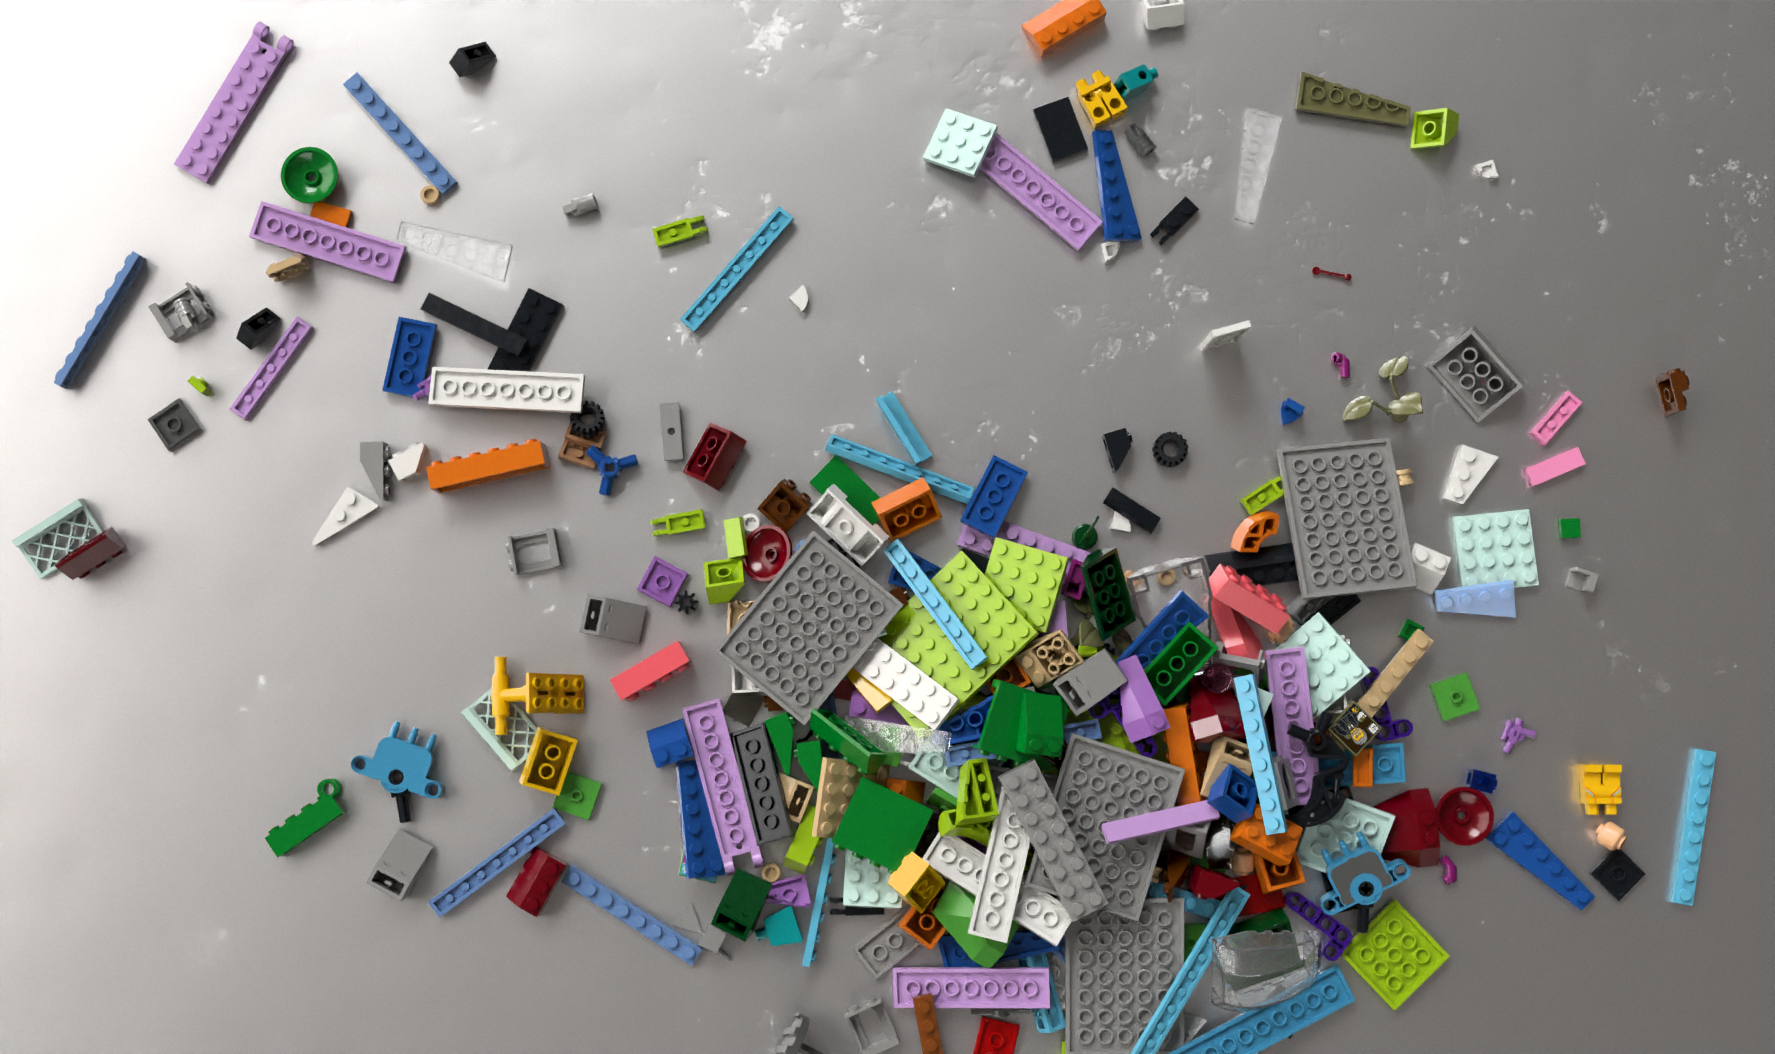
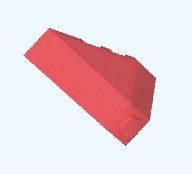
M1213 595L1207 596L1206 600L1219 641L1224 642V653L1258 660L1260 649L1263 650L1261 642L1242 615L1214 598ZM1227 665L1228 670L1239 668Z

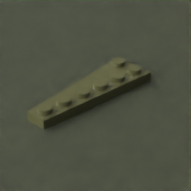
M1301 72L1295 110L1408 127L1411 107L1388 99H1382L1373 94L1368 95L1359 92L1360 90L1350 89L1342 86V84L1331 83L1323 78Z

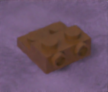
M1677 368L1661 374L1662 377L1655 381L1664 415L1670 416L1687 410V400L1682 394L1683 391L1689 389V378L1685 375V371Z
M790 479L780 481L757 508L775 526L782 528L786 533L813 505L810 502L811 497L805 492L800 493L796 489V483Z

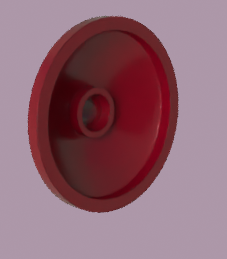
M763 525L756 528L746 539L748 555L742 556V562L745 571L751 578L760 582H771L792 557V543L788 534L782 528L775 525Z
M1453 788L1443 794L1436 805L1438 830L1445 839L1454 844L1463 846L1477 844L1486 838L1492 829L1494 822L1492 805L1483 793L1474 788ZM1459 812L1463 813L1462 819L1458 818Z

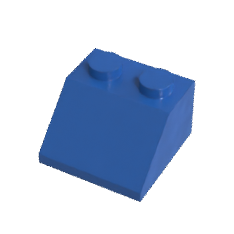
M683 718L646 731L656 768L694 756L691 740Z
M1229 764L1211 786L1207 803L1233 822L1239 823L1253 815L1258 795L1256 782L1234 765Z

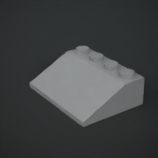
M1475 325L1427 365L1477 423L1525 384L1524 380Z

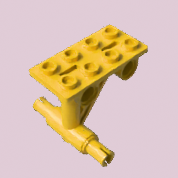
M494 657L495 674L492 676L491 700L492 715L495 717V735H508L507 717L510 715V702H525L526 712L530 714L584 713L583 675L526 673L525 686L522 688H510V676L507 674V657Z

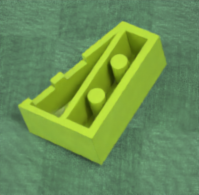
M987 758L971 759L960 767L955 826L991 822L1000 815Z
M809 804L782 865L800 874L805 873L808 865L812 866L816 855H813L815 847L819 849L823 841L822 837L812 836L816 807Z

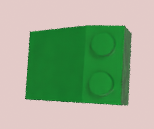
M1023 691L1015 750L1029 754L1061 757L1064 738L1061 696Z
M788 712L765 720V724L785 775H789L792 770L794 726L797 724L795 718L789 715Z
M821 741L796 743L797 747L793 748L794 759H798L800 766L818 792L823 759Z

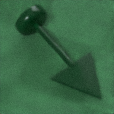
M1100 516L1096 517L1092 525L1080 524L1073 529L1071 540L1076 548L1088 550L1096 544L1098 534L1094 526Z

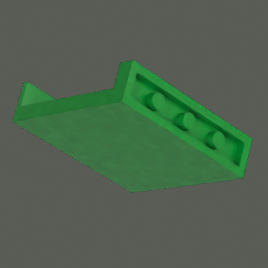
M994 679L992 687L996 689L979 743L978 745L973 744V747L979 749L978 753L990 756V753L996 754L995 759L1001 761L1014 760L1013 764L1017 766L1034 759L1041 773L1042 770L1050 771L1052 764L1041 756L1015 750L1023 691L1037 692ZM1061 701L1064 726L1069 706L1066 702Z
M861 776L859 784L832 838V842L835 843V848L845 851L846 848L852 851L851 855L861 860L865 857L870 860L869 863L878 868L882 865L888 868V873L892 874L901 866L904 857L915 851L933 813V809Z

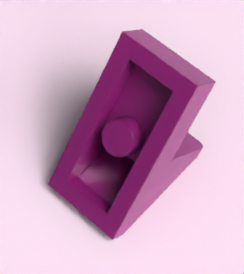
M1075 559L1072 560L1062 586L1061 595L1077 601L1080 600L1085 586L1081 570L1083 562Z

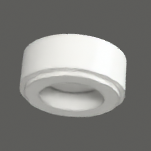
M750 513L743 517L746 532L751 533L761 526V521L757 515Z

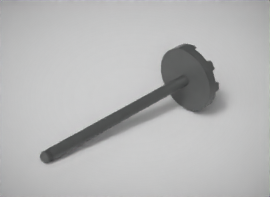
M799 1012L795 1013L794 1017L796 1019L790 1027L784 1029L782 1033L785 1036L781 1045L776 1046L774 1053L824 1054L803 1043L810 1019Z

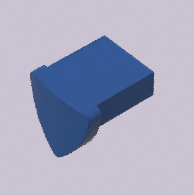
M1290 398L1283 401L1280 409L1282 424L1286 425L1297 420L1303 414L1305 407Z

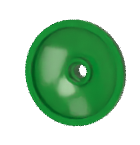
M304 147L292 152L284 161L281 169V182L285 191L293 199L302 203L312 204L325 200L333 193L338 183L339 172L336 162L327 152L316 147ZM312 176H316L315 181L310 180Z

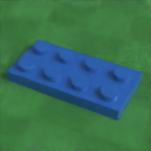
M398 317L382 391L412 397L413 394L423 389V387L419 389L417 384L426 380L437 324Z
M993 455L960 522L994 539L1028 472Z

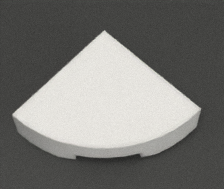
M1494 160L1474 166L1475 171L1485 179L1496 180L1499 178Z
M1111 241L1100 245L1105 263L1111 261L1117 255L1120 242Z
M803 285L789 297L801 312L806 309L808 303V293Z
M1114 511L1111 529L1130 533V522L1127 518Z

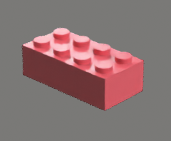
M1219 564L1206 581L1214 598L1275 634L1279 632L1290 618L1286 610L1287 607L1282 603L1283 599L1275 593L1271 595L1260 584L1256 586L1249 577L1238 575L1237 571L1229 565L1225 567Z
M676 641L610 679V682L621 700L631 702L640 697L639 693L643 690L648 692L657 687L655 683L659 681L666 682L673 678L672 674L678 671L681 673L690 668L689 664L693 661L682 642Z

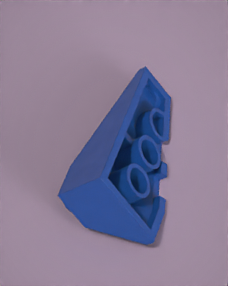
M993 695L981 703L970 707L969 710L944 722L937 730L940 746L979 741Z

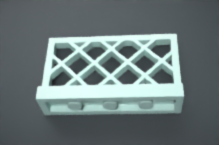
M83 498L75 500L12 540L15 547L20 549L40 579L57 569L55 565L53 566V562H59V560L54 559L56 549L66 551L67 555L73 551L71 549L72 539L83 540L82 545L86 541L91 540L87 539L89 528L96 529L99 534L103 532L87 508V503ZM83 511L88 517L86 525L76 523L77 515ZM63 523L72 524L70 535L60 533ZM75 525L85 527L83 538L73 536ZM46 534L55 535L53 545L43 543ZM59 536L69 538L67 548L57 546ZM30 544L39 545L37 556L30 555L25 547ZM42 546L52 548L51 558L40 557ZM40 559L50 561L48 570L43 573L38 567Z
M491 688L461 713L510 771L514 772L518 766L527 760L529 754L527 750L531 748L528 745L529 734L535 735L537 728L515 702H510V706H513L515 709L514 717H507V719L514 720L513 731L507 730V733H513L512 744H503L501 735L497 737L494 733L495 729H490L488 726L489 718H495L493 715H489L490 704H492L490 702ZM479 704H488L487 715H478L474 708ZM516 720L526 721L527 732L515 731ZM515 733L527 734L526 745L514 744ZM514 747L525 748V756L519 761L513 755Z

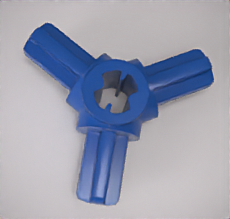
M594 445L586 452L599 465L597 468L602 476L599 490L601 495L610 496L613 479H617V474L622 473L621 470L638 465L635 454L620 459L617 457L612 458L609 455L606 457ZM607 463H614V472H606L605 469H607V467H605V465Z

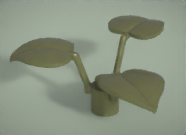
M1407 356L1395 357L1384 363L1380 368V376L1383 379L1389 378L1396 400L1389 403V408L1386 409L1377 402L1371 401L1369 396H1360L1352 400L1345 408L1342 417L1343 422L1366 417L1372 411V405L1384 411L1387 416L1392 415L1397 423L1404 422L1409 415L1423 414L1421 395L1418 392H1410L1400 398L1394 383V377L1402 376L1408 369L1409 360Z
M1083 591L1080 600L1072 599V602L1078 611L1086 614V619L1080 621L1079 632L1071 638V643L1074 647L1080 644V646L1101 648L1104 645V641L1101 640L1097 628L1089 621L1094 613L1089 595ZM1124 628L1111 636L1113 643L1123 651L1133 642L1131 636Z

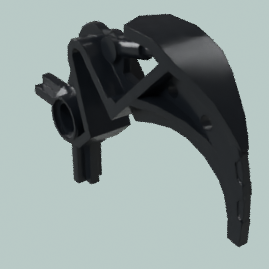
M1322 711L1315 729L1310 728L1306 730L1291 723L1286 733L1304 741L1303 745L1309 757L1340 759L1338 764L1314 772L1315 776L1312 778L1310 798L1300 811L1291 815L1284 814L1287 820L1303 827L1320 825L1332 819L1342 809L1347 797V791L1343 789L1338 798L1337 794L1340 789L1341 780L1344 777L1343 771L1349 765V758L1335 741L1326 734L1333 715ZM1315 735H1319L1321 739L1318 745L1312 744V738ZM1329 777L1335 779L1333 786L1334 794L1331 799L1325 788L1326 780Z

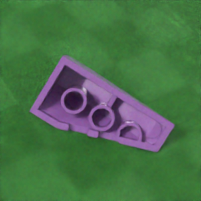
M1134 655L1117 662V665L1128 679L1127 682L1120 686V701L1123 717L1122 725L1130 743L1171 728L1137 656Z
M854 687L848 716L910 726L892 704H889L877 714Z

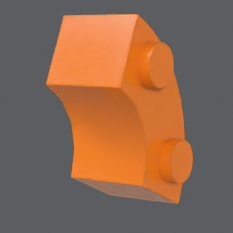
M1261 511L1249 516L1235 531L1231 541V548L1239 552H1258L1259 546L1265 538L1278 533L1279 515L1271 511Z

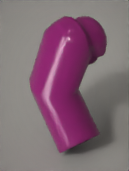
M1340 352L1333 353L1331 360L1340 368V378H1350L1349 359Z
M1445 854L1439 861L1446 868V875L1442 878L1443 882L1450 885L1457 880V867Z

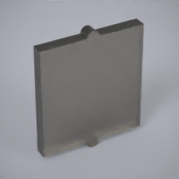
M756 692L732 693L723 708L724 714L733 718L734 722L738 721L750 727L764 702V697Z

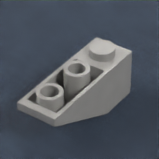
M383 441L360 442V462L379 499L388 501V496L391 494V488L388 484V477L391 474V469L388 465V458L391 455L390 447Z

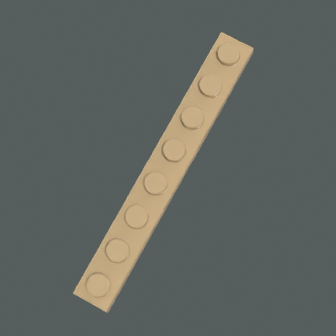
M1416 629L1357 704L1372 718L1434 641L1423 631ZM1330 735L1335 743L1345 752L1346 748L1334 736Z

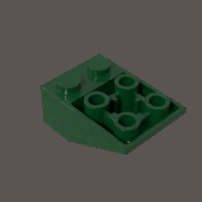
M738 867L717 907L711 924L746 942L755 930L773 884Z

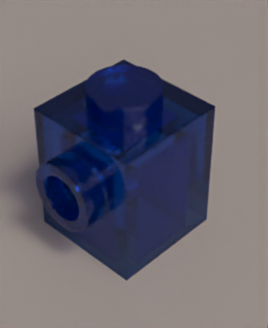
M1468 769L1464 787L1492 794L1497 787V775L1476 769Z

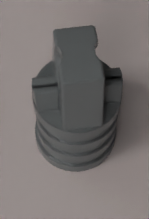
M1135 123L1125 129L1130 141L1138 149L1139 153L1142 154L1143 158L1156 149L1157 146Z

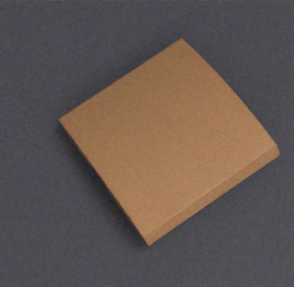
M569 424L558 459L595 470L597 463L586 452L592 445L602 451L607 431H599V435L593 434V438H590V435H587V438H583V434L578 436L577 432L574 433L571 424Z

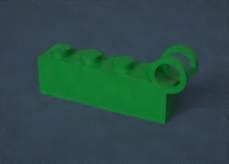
M322 780L317 786L319 797H317L318 801L313 805L311 803L301 808L302 812L299 815H291L285 820L286 824L281 827L276 826L268 832L270 835L265 837V840L277 858L284 856L347 812L337 797L342 789L338 780ZM328 782L334 787L331 795L325 791V786Z

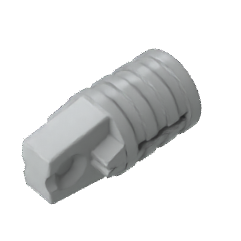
M593 193L579 199H573L571 204L562 207L566 216L572 214L580 216L599 209Z
M188 298L177 299L173 303V308L177 313L180 323L191 332L197 331L199 329L196 320L197 316Z

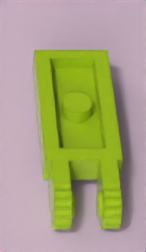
M701 215L690 219L685 218L653 228L657 247L661 248L708 232L707 227H700L694 230L691 228V225L705 221L704 216Z
M1281 475L1274 480L1271 479L1240 500L1250 516L1283 495V488L1279 489L1276 485L1277 482L1281 481Z
M703 509L666 515L663 518L650 520L651 525H659L666 522L667 529L655 530L652 532L653 536L673 535L706 529Z

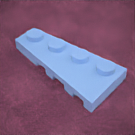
M1512 580L1434 591L1435 608L1437 611L1516 617L1514 582Z

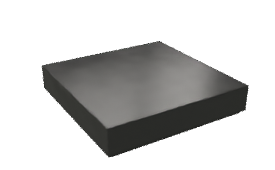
M178 398L147 419L168 451H172L202 430L181 398Z

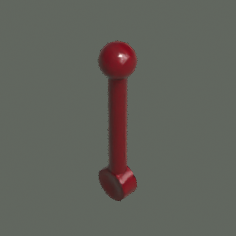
M1319 267L1312 269L1314 275L1320 273L1344 278L1346 281H1350L1352 278L1351 274L1344 275L1320 270Z

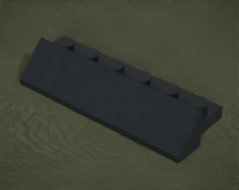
M1292 543L1259 547L1258 552L1231 551L1204 555L1206 571L1209 577L1218 565L1222 564L1225 567L1227 565L1231 566L1240 576L1245 575L1249 577L1256 586L1258 584L1264 586L1299 581Z

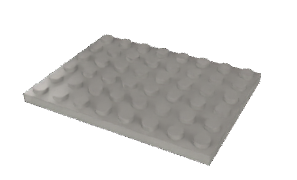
M1390 438L1283 448L1276 451L1302 600L1417 587Z
M812 531L719 644L715 652L805 726L811 719L813 708H820L904 604L815 531Z
M1071 733L1052 794L1109 903L1099 909L1139 921L1166 831L1107 845L1101 825L1174 808L1185 769ZM1034 850L1024 885L1057 895Z
M1146 897L1139 921L1100 909L1075 922L1071 921L1065 931V1054H1130L1184 965L1183 897H1174L1171 902H1168L1167 897ZM1184 1007L1156 1054H1167L1184 1045Z

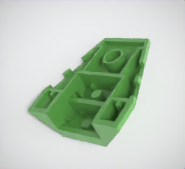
M949 881L932 914L952 935L971 960L984 968H991L1004 954L1020 924L1012 920L1007 943L968 934L976 896L954 882Z

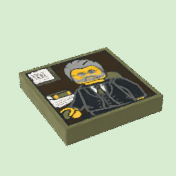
M1351 701L1329 725L1327 731L1356 757L1382 728L1355 701Z

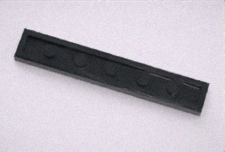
M428 293L421 307L422 311L518 357H521L529 342L528 339L431 293Z

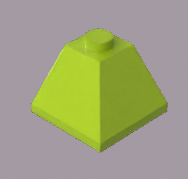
M1449 108L1414 112L1410 149L1446 146L1458 132L1459 114Z
M742 557L704 562L705 586L709 605L729 602L745 585Z

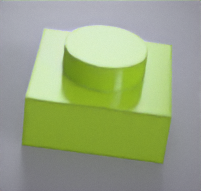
M192 375L188 380L201 394L208 396L212 392L208 387L209 383L204 378H197Z

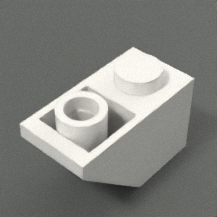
M416 442L409 446V450L405 452L399 451L392 455V459L388 460L398 481L404 483L420 474L428 450L426 444Z

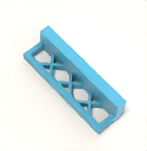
M893 391L883 397L879 396L876 398V403L914 464L917 466L932 457L931 452Z
M1046 953L1018 959L1020 967H1027V965L1028 967H1050ZM1051 970V1008H1032L1038 1033H1052L1065 1028V1020Z

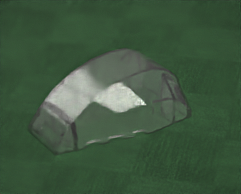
M1202 556L1178 557L1142 567L1127 577L1131 607L1143 630L1179 590H1182L1209 615L1196 628L1211 640L1212 591ZM1212 656L1192 678L1212 673Z
M1264 930L1263 933L1245 931L1213 938L1211 1003L1213 1006L1227 1011L1251 1012L1285 1002L1299 995L1313 983L1322 966L1323 932L1321 930H1298V933H1291L1289 930H1282L1281 933H1273L1271 930Z

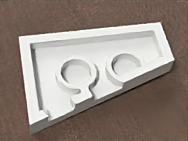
M1463 444L1460 445L1443 499L1463 505L1498 457Z

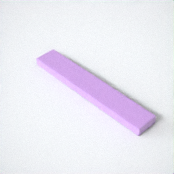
M296 317L233 403L230 410L247 421L314 328L299 317Z
M1207 800L1103 823L1101 828L1108 845L1217 820L1220 815L1218 810L1209 805Z

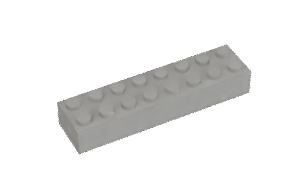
M1031 759L998 776L997 778L1070 920L1075 922L1109 904L1036 761Z

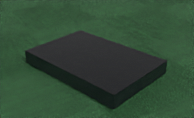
M1069 97L1033 109L1052 163L1088 150Z

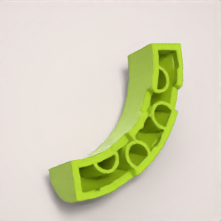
M956 809L941 813L938 821L941 837H968L988 847L994 820L991 822L955 826ZM1028 849L1023 874L1028 872L1033 857L1030 849Z

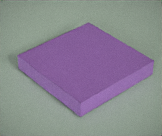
M654 556L637 590L671 608L689 574Z

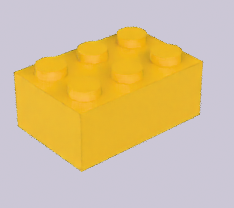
M538 726L519 782L524 786L559 796L578 740L575 737Z
M911 852L904 857L898 870L890 875L887 883L905 902L922 914L946 882L929 863L914 852Z

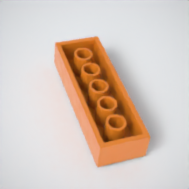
M530 439L525 441L526 444L519 446L518 443L507 445L506 449L491 448L488 449V453L484 454L474 452L470 453L467 458L457 456L450 458V461L445 463L443 461L432 462L431 466L426 467L430 488L437 493H443L551 468L546 445L541 441H537V439Z
M1190 700L1168 703L1163 708L1171 727L1163 732L1164 743L1168 745V751H1166L1167 762L1185 769L1176 798L1177 806L1206 800L1205 796L1200 795L1203 775L1197 742H1193L1188 725V719L1191 718V711L1189 710Z

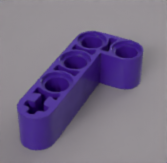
M1368 667L1371 670L1370 673L1373 674L1372 677L1366 678L1365 676L1360 681L1363 695L1370 687L1367 684L1373 683L1380 675L1375 667ZM1387 700L1380 707L1383 713L1382 717L1379 719L1375 715L1372 717L1381 728L1385 727L1387 729V735L1384 738L1380 735V731L1375 735L1377 740L1389 741L1409 736L1413 731V725L1409 720H1391ZM1402 722L1406 726V730L1403 733L1398 729L1399 724Z
M1114 690L1110 693L1118 696L1119 701L1116 705L1109 703V695L1095 704L1103 709L1100 716L1093 714V706L1088 709L1089 716L1093 719H1101L1111 712L1125 732L1122 720L1120 719L1122 706L1120 701L1121 693ZM1151 736L1143 740L1146 745L1152 746L1150 754L1149 752H1143L1145 747L1142 742L1139 744L1136 741L1132 742L1140 755L1151 757L1157 751L1156 743Z
M1295 891L1286 892L1283 896L1285 905L1327 936L1320 945V955L1329 961L1337 960L1352 939L1351 931L1330 915L1325 914L1322 909L1300 893ZM1295 897V899L1302 905L1298 906L1297 904L1292 903L1290 898ZM1308 907H1312L1314 910L1313 915L1307 917L1305 914ZM1328 918L1329 926L1324 929L1321 926V922L1323 919ZM1344 930V939L1338 940V932ZM1329 946L1334 948V953L1331 956L1326 955V949Z

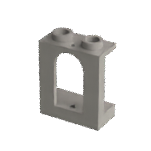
M188 282L185 283L187 288L160 305L153 303L148 306L166 336L174 342L191 332L182 325L175 329L167 316V313L174 309L173 303L177 299L188 298L189 300H196L201 308L200 313L196 317L198 326L213 318L210 313L212 308L207 301H203L200 297L202 295L200 289Z
M548 528L546 531L520 536H508L506 549L508 553H511L512 559L509 560L511 572L514 571L515 575L563 567L555 528ZM548 541L551 559L533 563H522L518 560L517 552L521 546Z
M1217 641L1216 645L1219 649L1212 656L1213 678L1231 682L1232 679L1241 677L1222 672L1224 665L1253 671L1256 675L1257 686L1259 687L1260 680H1264L1266 669H1264L1266 658H1263V650L1260 649L1258 660L1225 654L1224 642Z
M1280 755L1272 758L1283 810H1288L1300 804L1289 758L1282 759ZM1282 764H1283V768H1284V772H1285V776H1286V780H1287V785H1288V789H1289V793H1290V798H1288V794H1287V790H1286V786H1285V782H1284V778H1283Z
M1211 821L1177 828L1195 834V838L1178 833L1177 829L1166 831L1165 842L1172 850L1202 859L1208 843L1206 838Z
M876 996L866 1000V1004L863 1006L854 1005L847 1009L848 1012L845 1013V1018L850 1024L861 1054H879L900 1044L881 997L876 999ZM869 1008L876 1011L887 1035L886 1039L869 1045L858 1018L860 1012Z

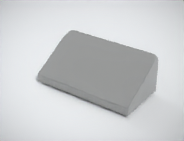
M1300 593L1286 610L1290 617L1302 627L1305 624L1304 620L1317 611L1327 598L1302 600Z

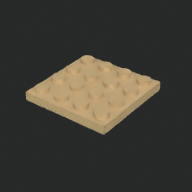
M823 757L812 836L833 838L861 776L886 787L890 766L882 764L876 774L864 775L857 770L858 767L854 763H848L843 759Z

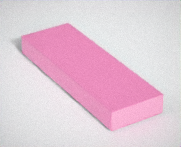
M1569 390L1566 391L1530 434L1545 446L1583 402Z
M1576 447L1526 468L1524 471L1531 487L1586 463L1579 448Z

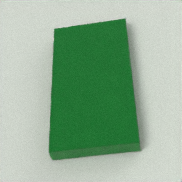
M837 455L809 482L822 495L827 488L835 484L848 496L845 500L872 526L879 521L871 502L880 499V497Z

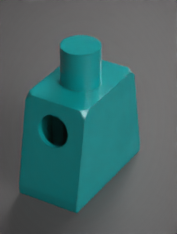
M1143 64L1120 74L1113 85L1125 102L1146 91L1153 80L1158 78V71L1155 67L1147 69L1146 65Z
M786 906L763 919L765 927L755 930L757 940L761 941L769 938L771 946L803 941L793 906Z

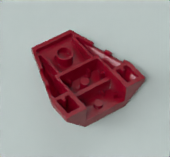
M1195 674L1189 680V695L1191 696L1189 710L1191 711V718L1188 719V725L1193 742L1209 744L1217 736L1237 738L1238 741L1247 744L1239 703L1224 680Z
M1428 788L1407 790L1378 805L1372 806L1395 815L1381 852L1383 860L1391 862L1395 859H1403L1409 866L1418 868L1438 866L1441 848L1436 809Z

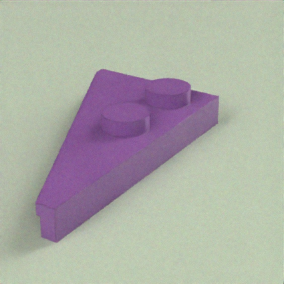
M805 873L771 883L773 886L766 903L812 908Z

